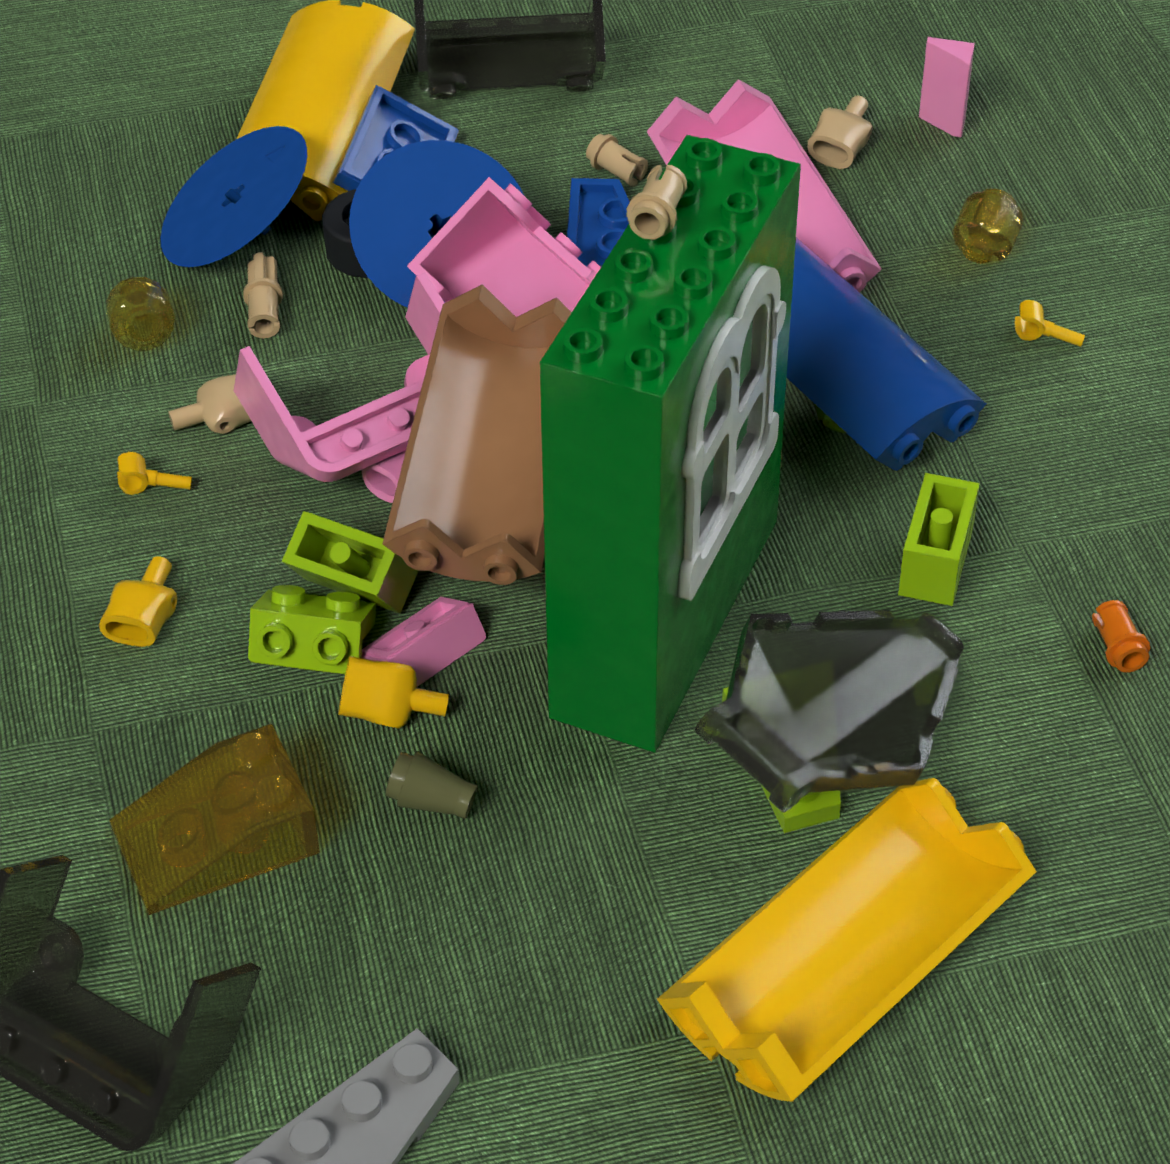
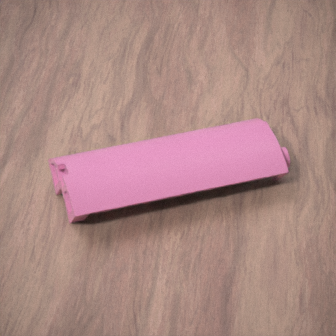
M738 79L709 114L675 97L647 130L648 135L666 165L686 135L713 139L718 143L757 153L771 154L776 158L801 164L796 237L858 292H861L865 288L866 283L881 270L874 256L772 99L766 94Z

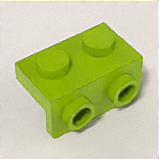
M275 586L272 590H267L250 608L248 659L252 663L345 674L349 656L361 658L362 640L375 625L376 603L360 601L359 595L350 592H331L325 597L305 594V589L299 586Z

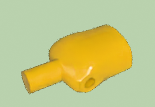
M161 556L153 557L141 581L121 580L115 584L110 596V603L99 623L100 632L106 638L117 643L138 647L151 646L155 642L162 626L173 615L177 605V594L174 589L163 586L172 569L169 560Z
M349 656L338 715L359 718L378 725L400 729L406 725L412 711L445 717L449 694L417 688L416 672L412 666Z

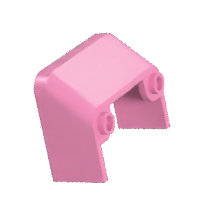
M425 272L416 276L405 318L428 355L415 360L408 367L404 379V388L316 426L307 418L291 416L250 346L240 350L233 391L271 455L279 463L318 481L333 482L406 450L442 305L444 304V301Z

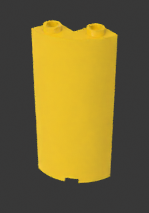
M340 0L321 1L308 5L291 16L236 138L238 139L259 129L274 126L292 128L303 136L307 146V163L302 179L290 200L315 221L322 220L323 212L329 202L338 195L348 192L333 183L371 93L376 85L391 92L415 31L414 27L399 16L386 9L365 2L362 3L361 7L341 5Z
M929 778L902 783L658 997L657 1001L681 1032L710 1061L720 1054L737 1067L739 1071L735 1074L736 1081L767 1097L792 1102L1037 871L1025 854L1022 841L1005 823L996 822L968 827L956 809L954 797L937 779Z

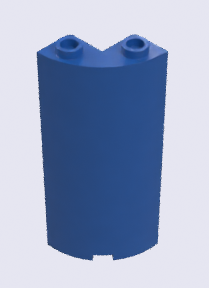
M796 237L787 379L875 460L895 471L900 470L903 465L912 462L919 455L923 448L924 440L931 432H934L950 443L956 441L959 436L968 433L976 424L979 412L987 403Z

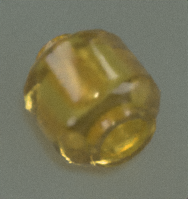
M991 188L975 192L964 201L952 231L954 242L963 252L964 256L972 262L985 264L989 261H1001L1012 252L1024 222L1023 214L1016 200L1005 191Z
M147 277L128 278L119 282L111 290L107 298L106 315L109 327L114 338L124 347L135 351H148L161 346L170 337L174 329L175 313L167 291L157 281Z

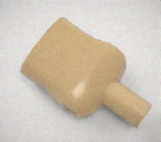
M854 96L845 110L826 108L823 110L817 127L809 138L807 145L809 154L816 161L837 169L848 168L852 164L856 155L869 141L873 129L872 124L862 118L868 108L867 100L862 96Z
M236 374L207 381L197 391V403L168 411L174 431L205 422L211 431L225 434L241 425L252 422L233 391Z

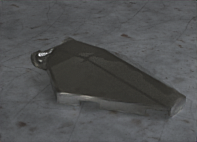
M890 610L819 612L814 622L792 623L793 620L788 613L751 614L741 631L726 700L711 708L696 725L695 733L707 744L715 742L771 793L769 801L783 813L794 807L803 796L810 792L914 785L926 766L933 745V741H931L933 733L942 719L958 672L956 667L964 650L962 641L929 613H923L919 619L894 620Z

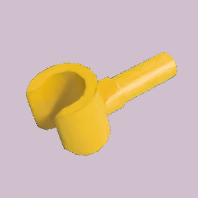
M1025 300L1020 303V316L1015 317V331L1020 339L1032 341L1045 335L1079 347L1082 346L1085 335L1044 320V309L1039 302Z
M126 452L118 456V484L126 494H139L147 488V485L191 490L192 477L147 470L145 458L136 452Z

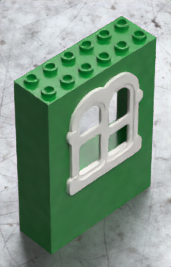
M691 135L685 136L667 164L678 168L687 180V189L675 209L677 221L672 231L663 237L648 240L636 235L630 225H628L540 361L549 718L654 753L657 751L777 522L801 164L776 158L771 154L757 153L718 143L713 139L699 138ZM665 167V169L663 170V172H662V174H661L659 180L662 178V176H663V174H664V172H665V170H666V167Z

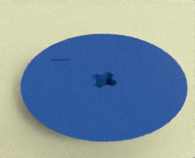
M267 127L236 139L209 158L184 184L166 214L161 230V248L164 256L171 263L178 266H202L234 253L259 234L265 235L271 229L270 223L280 214L292 198L304 174L307 163V146L303 136L298 131L289 127Z
M428 140L411 143L395 149L382 157L368 170L357 187L352 200L349 219L350 237L361 268L373 284L386 296L408 308L416 275L407 265L488 177L503 190L511 183L523 194L516 180L492 157L465 144L444 140Z

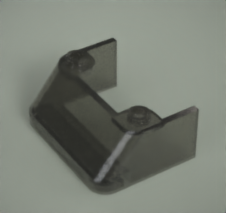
M414 0L420 90L429 92V97L432 99L454 98L457 96L458 91L566 86L567 91L583 92L592 90L594 83L603 78L606 53L602 0H590L587 13L425 21L423 0Z
M64 855L1 868L0 1076L118 1149L133 1151L154 1143L167 1131L229 1058L261 968L250 962L193 980L182 1013L176 1019L168 1038L76 983L84 960L82 942L72 927L53 916L72 860Z

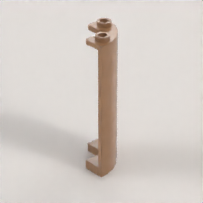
M482 284L442 305L382 543L393 553L403 558L409 567L419 571L429 570L453 578L485 581L498 585H508L516 579L541 573L545 550L540 361L572 313L557 297L516 317Z

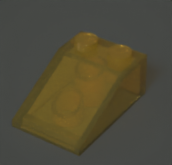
M272 724L213 744L109 820L113 834L148 915L320 853L314 808Z

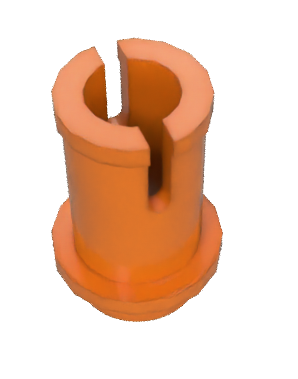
M1110 600L1102 603L1096 608L1097 613L1092 614V621L1098 628L1107 646L1105 654L1108 663L1118 668L1121 672H1133L1142 668L1149 660V640L1144 634L1138 633L1128 614V609L1122 601Z

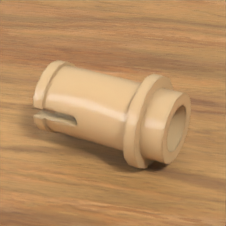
M603 134L596 135L587 147L586 157L590 160L593 168L597 170L604 168L632 187L636 186L638 180L641 181L647 172L648 161L619 145L617 138L611 134L605 136Z
M657 165L651 169L642 192L632 197L627 207L629 225L632 231L641 238L653 240L663 237L672 231L677 221L675 209L687 189V180L685 175L672 165L666 166V170L660 180L659 178L663 172L662 166Z

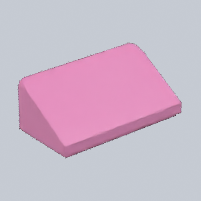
M928 37L919 118L952 136L961 138L966 119L975 43Z
M439 597L364 647L361 658L412 666L416 672L418 687L486 639V633L473 603Z

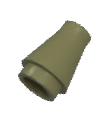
M419 751L414 756L401 752L392 769L385 796L397 800V807L451 814L466 819L472 808L478 785L465 781Z

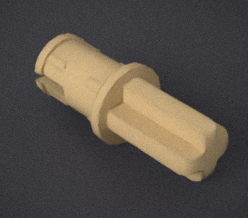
M258 252L254 254V260L248 262V284L245 285L243 290V298L248 306L247 327L249 332L253 336L262 339L273 337L279 332L278 305L283 299V292L281 286L277 283L276 259L273 256H265L263 252Z

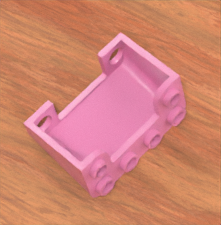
M490 177L486 179L407 265L416 276L425 272L445 303L483 284L516 317L556 297L572 312L601 268L593 260L587 267L577 258L583 252L562 232L555 239L546 232L551 224L531 206L532 203L516 187L510 183L503 190Z

